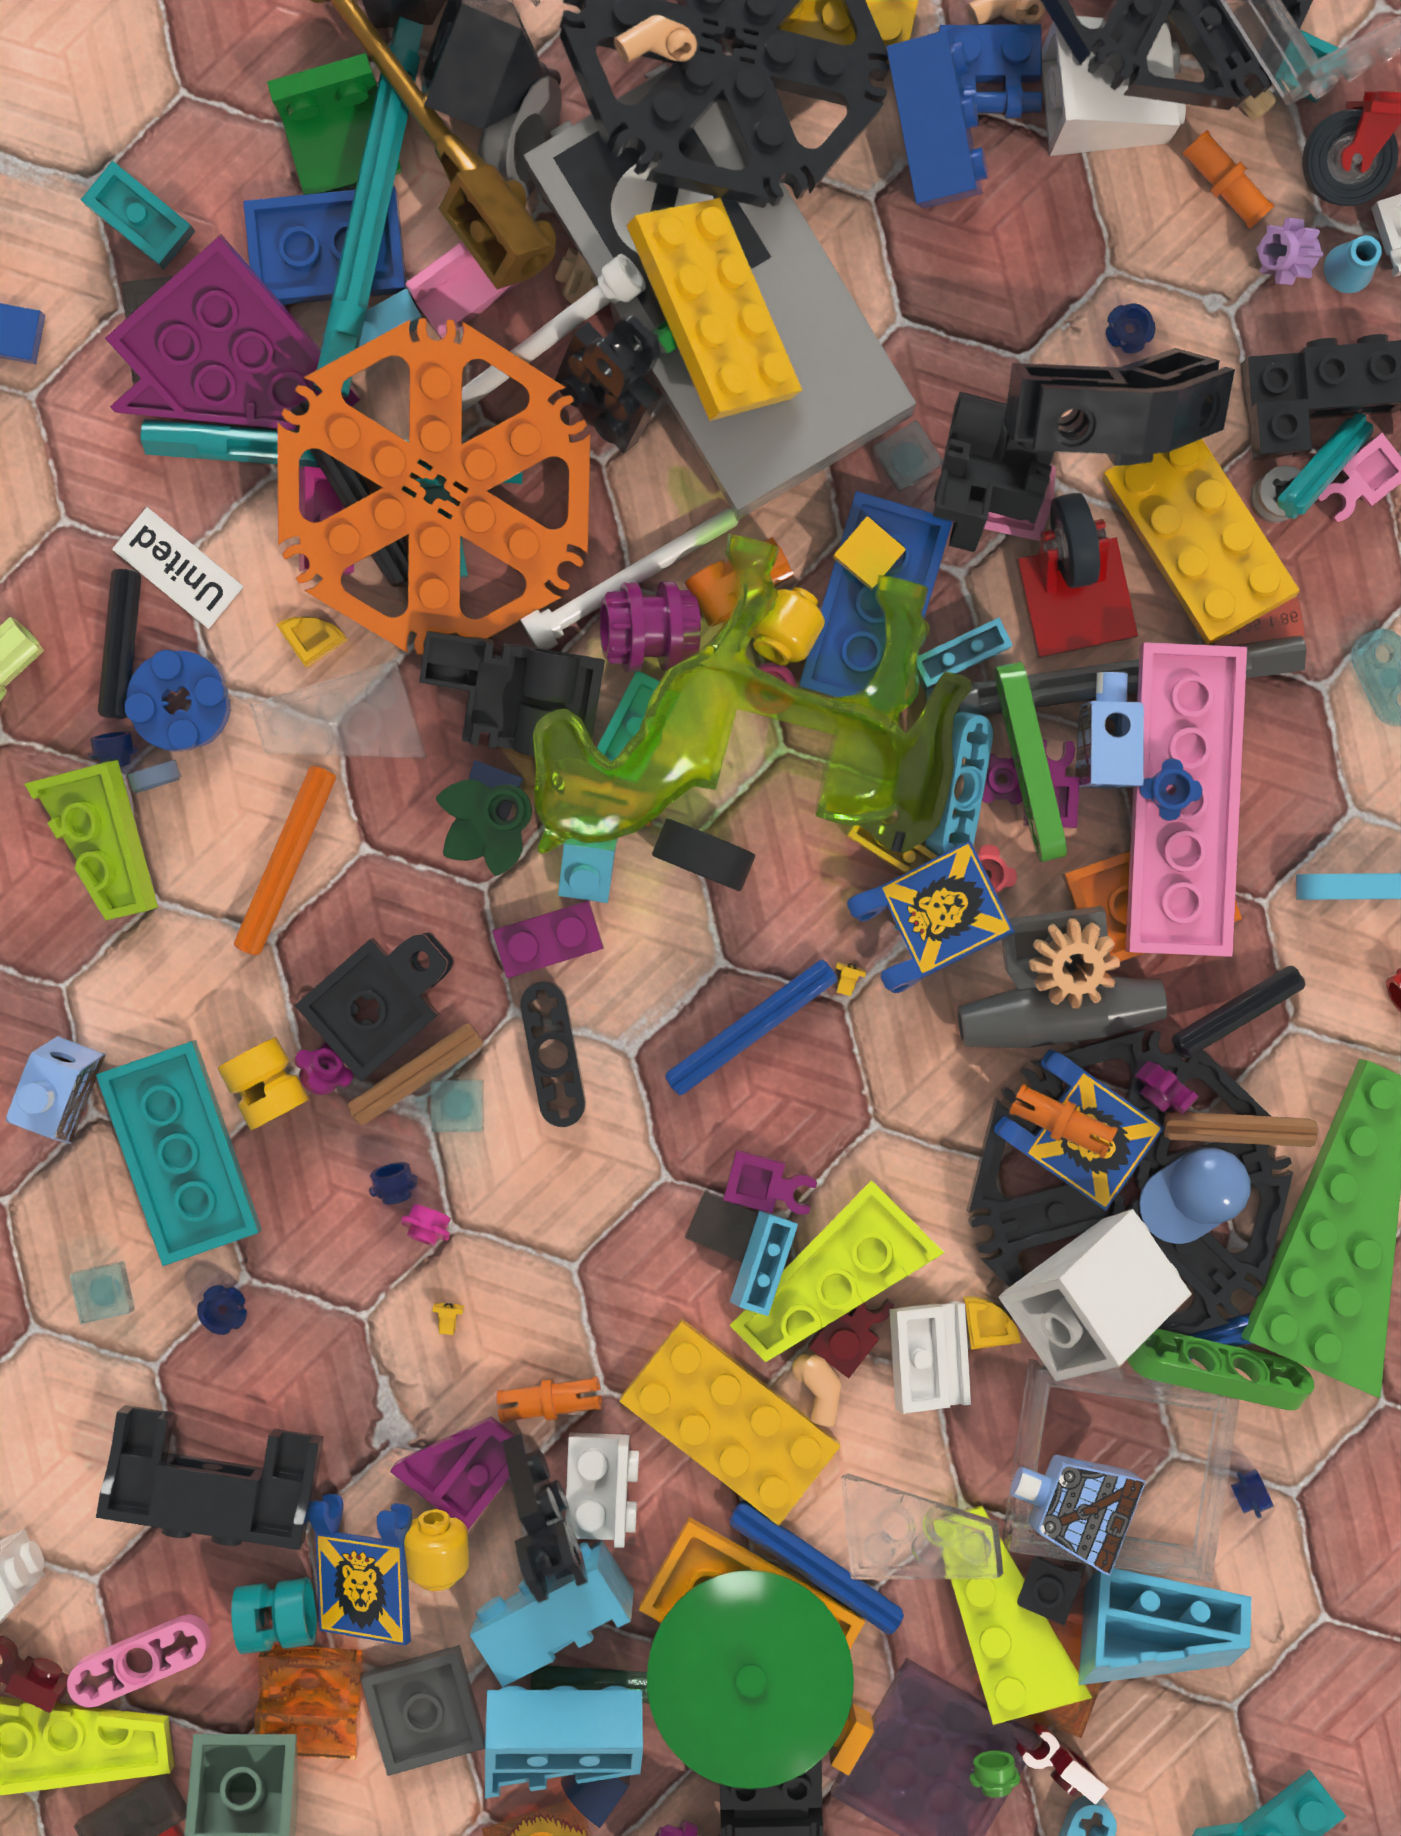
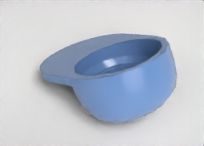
M1198 1147L1184 1153L1148 1179L1140 1194L1139 1209L1141 1218L1149 1231L1163 1241L1175 1244L1195 1241L1221 1223L1235 1218L1246 1207L1251 1194V1179L1245 1165L1232 1153L1217 1147Z

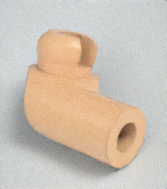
M974 0L966 5V11L972 25H984L997 17L1019 25L1039 22L1044 16L1045 7L1041 0Z
M659 15L649 17L614 39L616 50L625 63L631 62L648 51L670 60L684 62L691 59L697 49L696 38L689 28Z
M801 1354L793 1362L792 1373L796 1380L804 1381L805 1385L815 1395L811 1422L822 1426H835L841 1393V1379L831 1365L822 1357L816 1354L812 1356Z

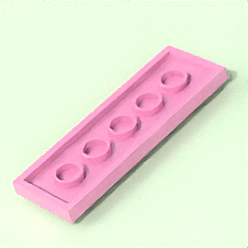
M1167 643L1140 644L1137 702L1143 703L1144 706L1143 779L1154 777L1161 770V765L1165 760L1174 758L1182 762L1183 770L1188 772L1194 781H1198L1201 784L1203 791L1198 801H1191L1188 806L1181 809L1178 819L1166 821L1160 818L1159 808L1151 799H1145L1141 796L1139 786L1133 787L1126 952L1210 956L1233 955L1247 647ZM1168 785L1166 788L1167 793L1173 795L1175 787Z

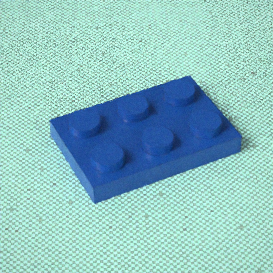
M395 186L392 189L370 296L397 294L407 289L405 286L407 281L399 200ZM355 190L243 201L250 268L282 305L332 300Z

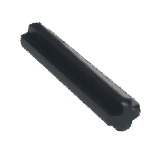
M113 569L111 572L98 701V714L105 718L124 719L127 717L125 702L128 685L132 678L141 587L140 573L130 569Z
M1287 966L1174 1034L1172 1044L1182 1058L1188 1059L1303 990L1306 986L1305 979L1300 975L1299 970L1295 966Z

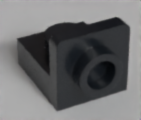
M1035 1556L1019 1594L1018 1605L1065 1626L1086 1565L1067 1557L1064 1567L1044 1558Z

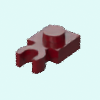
M887 1298L882 1306L876 1310L868 1309L865 1303L861 1304L850 1313L848 1312L817 1331L808 1343L809 1349L825 1359L827 1363L849 1379L880 1339L870 1327L873 1323L883 1322L890 1316L889 1309L894 1308L893 1302Z

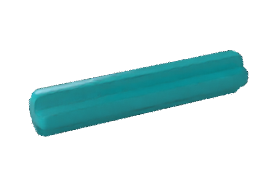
M1356 413L1352 418H1347L1279 496L1278 507L1285 511L1286 517L1295 519L1299 514H1305L1371 437L1374 427L1373 424L1367 422L1366 415Z

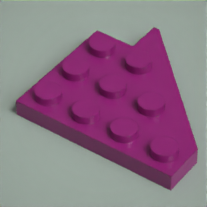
M222 234L105 337L107 342L141 378L110 406L115 413L278 428V422L285 429L298 430L295 425L286 421L281 414L284 409L291 411L295 406L308 400L297 393L295 389L298 385L311 389L316 396L322 393L313 388L314 382L304 379L305 376L317 370L321 348ZM351 384L349 396L343 398V400L353 407L361 400L362 396Z

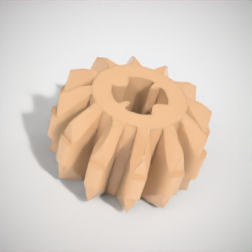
M1069 919L1066 924L1065 934H1062L1055 924L1049 925L1047 928L1048 933L1053 938L1050 944L1041 939H1036L1033 943L1034 948L1044 956L1029 960L1030 969L1041 973L1034 981L1035 986L1039 991L1050 989L1049 999L1056 1005L1062 1002L1068 995L1069 1004L1072 1008H1080L1082 994L1085 993L1094 1003L1099 1002L1101 996L1095 988L1099 984L1107 988H1113L1115 980L1105 971L1114 970L1120 966V960L1116 956L1108 954L1115 946L1114 941L1110 936L1098 938L1100 928L1093 922L1088 924L1081 932L1079 922L1076 919ZM1079 954L1085 963L1083 966L1077 964L1076 966L1079 970L1070 973L1064 966V962L1072 963L1069 957Z

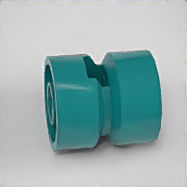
M310 1578L280 1580L275 1589L272 1590L266 1583L236 1586L234 1589L231 1608L232 1629L239 1654L270 1651L275 1642H279L284 1649L314 1645L317 1634V1608ZM269 1606H271L273 1625H270Z

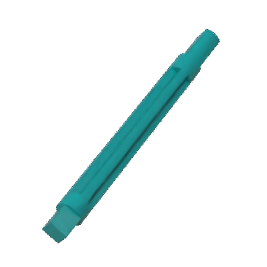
M399 17L394 25L389 48L415 82L420 63L418 51L424 25ZM382 72L379 77L317 370L359 348L409 114V109ZM352 377L348 378L342 385V398L349 396ZM314 383L313 388L316 391L322 392V390Z
M144 419L141 426L140 440L145 455L278 465V430ZM310 449L301 455L299 466L320 468ZM421 459L417 462L429 471L432 468L431 465ZM524 471L503 483L522 484Z

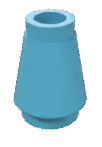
M1365 235L1333 248L1324 262V274L1328 283L1342 293H1355L1364 289L1370 283L1382 254L1379 241L1372 236Z

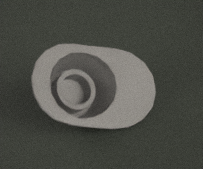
M551 76L541 77L531 86L518 111L485 128L481 134L477 154L489 165L495 166L506 182L510 180L520 182L525 189L527 198L534 190L535 184L528 176L523 155L553 138L552 136L550 137L549 131L557 127L561 111V90L557 80Z

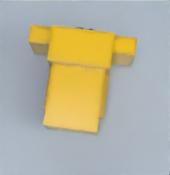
M837 962L836 969L841 971L836 985V992L851 997L858 977H865L866 970L857 968L852 963L847 965Z
M443 1302L434 1303L432 1312L439 1313V1334L454 1335L457 1315H463L465 1305Z

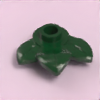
M470 779L454 783L438 794L436 797L438 804L448 814L457 818L452 823L444 843L443 855L446 858L469 861L484 856L485 862L494 876L503 874L517 863L523 851L521 831L527 827L532 817L531 800L521 788L502 784L491 789L478 780ZM506 800L513 802L516 808V813L510 820H504L499 815V806Z

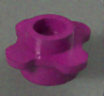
M990 753L982 802L991 803L994 800H1008L1012 805L1022 803L1023 799L1013 757L1010 759L997 758L993 753ZM1000 774L1006 775V783L1001 784L998 782Z
M327 1043L323 1044L321 1049L311 1052L300 1050L295 1056V1065L300 1068V1081L308 1091L314 1094H329L338 1085L346 1087L353 1080V1072L344 1066L341 1058Z

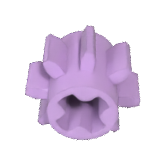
M1286 218L1283 226L1268 225L1267 234L1256 248L1262 264L1260 273L1275 275V283L1293 285L1296 277L1311 278L1313 276L1312 269L1318 263L1319 258L1323 257V252L1317 239L1320 233L1319 229L1305 228L1304 220Z

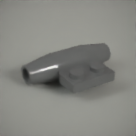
M1102 906L1010 918L1009 920L1015 933L1002 939L1004 968L1017 988L958 1006L957 1017L963 1047L1032 1048L1109 1037L1166 1019L1167 999L1165 989L1160 978L1112 977L1115 980L1113 988H1107L1101 984L1095 988L1101 996L1099 1002L1094 1003L1085 993L1082 994L1080 1008H1072L1069 1004L1068 995L1062 1002L1056 1005L1049 999L1050 989L1039 991L1034 984L1035 979L1041 973L1030 969L1029 960L1044 955L1034 948L1033 943L1036 939H1041L1050 944L1053 938L1048 933V926L1055 924L1061 933L1065 934L1066 924L1069 919H1076L1079 922L1081 932L1088 924L1093 922L1100 928L1098 938L1108 936L1106 911ZM1074 954L1069 957L1072 963L1065 961L1064 966L1070 973L1079 970L1076 966L1077 964L1083 966L1085 962L1079 954Z

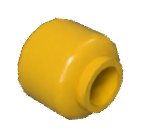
M798 587L793 588L791 591L787 589L772 591L766 597L750 624V633L754 639L753 646L762 657L777 665H787L789 662H801L812 650L825 624L824 616L817 607L819 603L816 597L807 590Z
M438 1509L425 1511L419 1517L412 1520L411 1528L404 1540L409 1580L429 1591H442L452 1587L469 1569L468 1529L461 1520L450 1518L447 1512Z

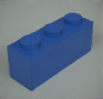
M943 30L886 46L916 204L925 209L983 194L980 180L988 179V169L983 148L974 149L971 128L978 127L979 121L973 95H964L961 76L969 74V66L963 42L955 43L949 31Z

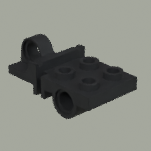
M961 391L954 407L941 469L942 472L935 491L934 501L936 502L933 516L954 522L949 546L975 552L987 521L988 512L1021 521L1025 519L1029 523L1035 524L1050 481L1049 475L1052 468L1050 463L1054 452L1034 451L1033 449L1022 447L1012 440L1004 425L1007 404Z
M432 631L426 632L419 683L469 691L462 734L463 742H469L470 745L478 746L480 732L489 733L487 741L489 748H508L521 754L535 756L534 733L536 757L548 759H564L565 757L589 761L605 664L604 659L503 643L501 656L492 655L494 643L491 639L463 637Z
M822 1759L804 1774L776 1786L745 1789L720 1784L721 1836H823Z

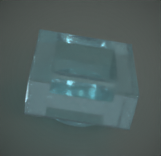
M917 419L875 445L872 450L899 493L943 465V460Z
M484 1079L431 1081V1132H482L484 1130Z
M124 1261L79 1270L70 1274L80 1324L129 1314L135 1310Z

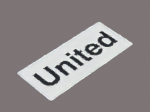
M148 507L145 508L112 548L114 552L208 629L244 587Z

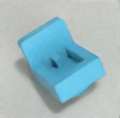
M598 819L570 820L563 846L558 896L608 903L619 827L607 825Z

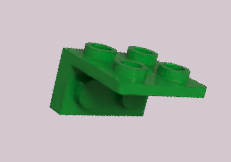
M360 54L267 81L272 102L283 121L303 194L337 192L356 187L378 87L367 54ZM398 161L396 175L402 171L400 161Z

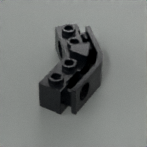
M1178 348L1122 367L1012 363L1004 425L1014 442L1034 451L1107 454L1114 466L1150 463L1153 461V456L1156 453L1173 451L1224 430L1235 369L1228 367L1219 369L1220 360ZM1072 410L1068 415L1062 417L1064 413Z

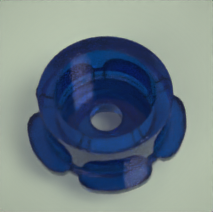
M1136 303L1125 306L1120 305L1114 308L1108 315L1107 322L1109 327L1106 328L1105 334L1108 342L1114 348L1120 347L1124 353L1134 354L1142 351L1146 342L1152 341L1155 335V322L1149 310L1144 306ZM1128 324L1133 325L1134 332L1128 333L1125 326Z
M119 731L91 737L92 752L87 755L91 760L99 759L100 764L118 760L121 767L131 764L130 755L137 753L139 749L137 745H133L130 731Z
M406 1162L387 1164L371 1172L370 1178L373 1186L370 1187L369 1194L372 1197L382 1199L383 1204H398L412 1196L411 1190L417 1186L418 1178L412 1174L410 1165Z
M215 1285L204 1292V1299L197 1306V1315L205 1328L214 1334L225 1335L231 1329H239L244 1324L247 1318V1310L244 1308L246 1299L240 1290L235 1287L227 1289L223 1285ZM220 1305L227 1307L225 1314L219 1312L218 1308Z
M1257 1469L1244 1474L1238 1471L1237 1477L1240 1481L1232 1484L1231 1488L1244 1514L1254 1510L1256 1517L1261 1519V1512L1274 1507Z

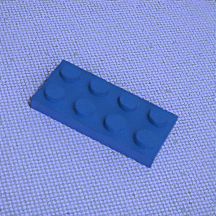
M856 491L839 548L868 516L906 550L872 591L835 560L821 607L825 624L807 656L798 688L895 716L953 521L934 517L931 512Z

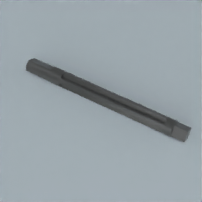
M1300 635L1229 645L1247 647L1246 679L1305 670L1307 649L1305 641ZM1139 659L1027 675L1034 706L1038 708L1096 699V678L1099 672L1128 673L1127 695L1138 693ZM995 680L971 682V691L961 702L956 712L976 715L1002 713ZM935 688L924 689L925 711H927Z

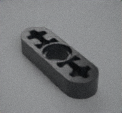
M541 981L529 986L521 997L520 1008L541 1114L548 1123L557 1127H567L575 1124L583 1115L586 1108V1096L566 995L557 984ZM546 990L549 998H557L558 1006L550 1010L551 1022L554 1025L562 1021L564 1032L556 1030L547 1031L535 1037L533 1026H544L541 1012L532 1011L530 1008V1002L538 999L537 991ZM549 1039L559 1040L567 1047L568 1059L559 1068H549L540 1060L539 1049L543 1042ZM568 1071H572L574 1081L564 1080L563 1084L566 1096L575 1097L577 1105L570 1108L568 1117H561L558 1109L551 1110L549 1102L553 1101L557 1096L555 1082L545 1086L543 1076L559 1077Z

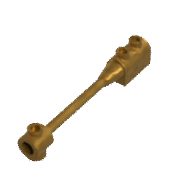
M311 0V1L314 2V3H323V2H326V1H329V0ZM330 0L435 145V152L450 182V187L438 209L494 287L498 290L528 280L541 272L554 257L556 235L549 222L545 220L535 222L525 208L527 196L522 184L517 180L506 182L495 166L489 165L456 134H452L436 111L424 105L422 92L355 0Z

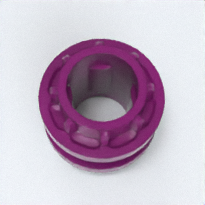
M675 581L660 582L657 587L656 596H642L637 582H623L619 591L607 592L605 597L602 598L600 606V640L604 658L610 664H622L625 672H640L644 657H657L662 671H677L681 662H691L699 652L701 641V617L696 596L692 595L690 590H679Z

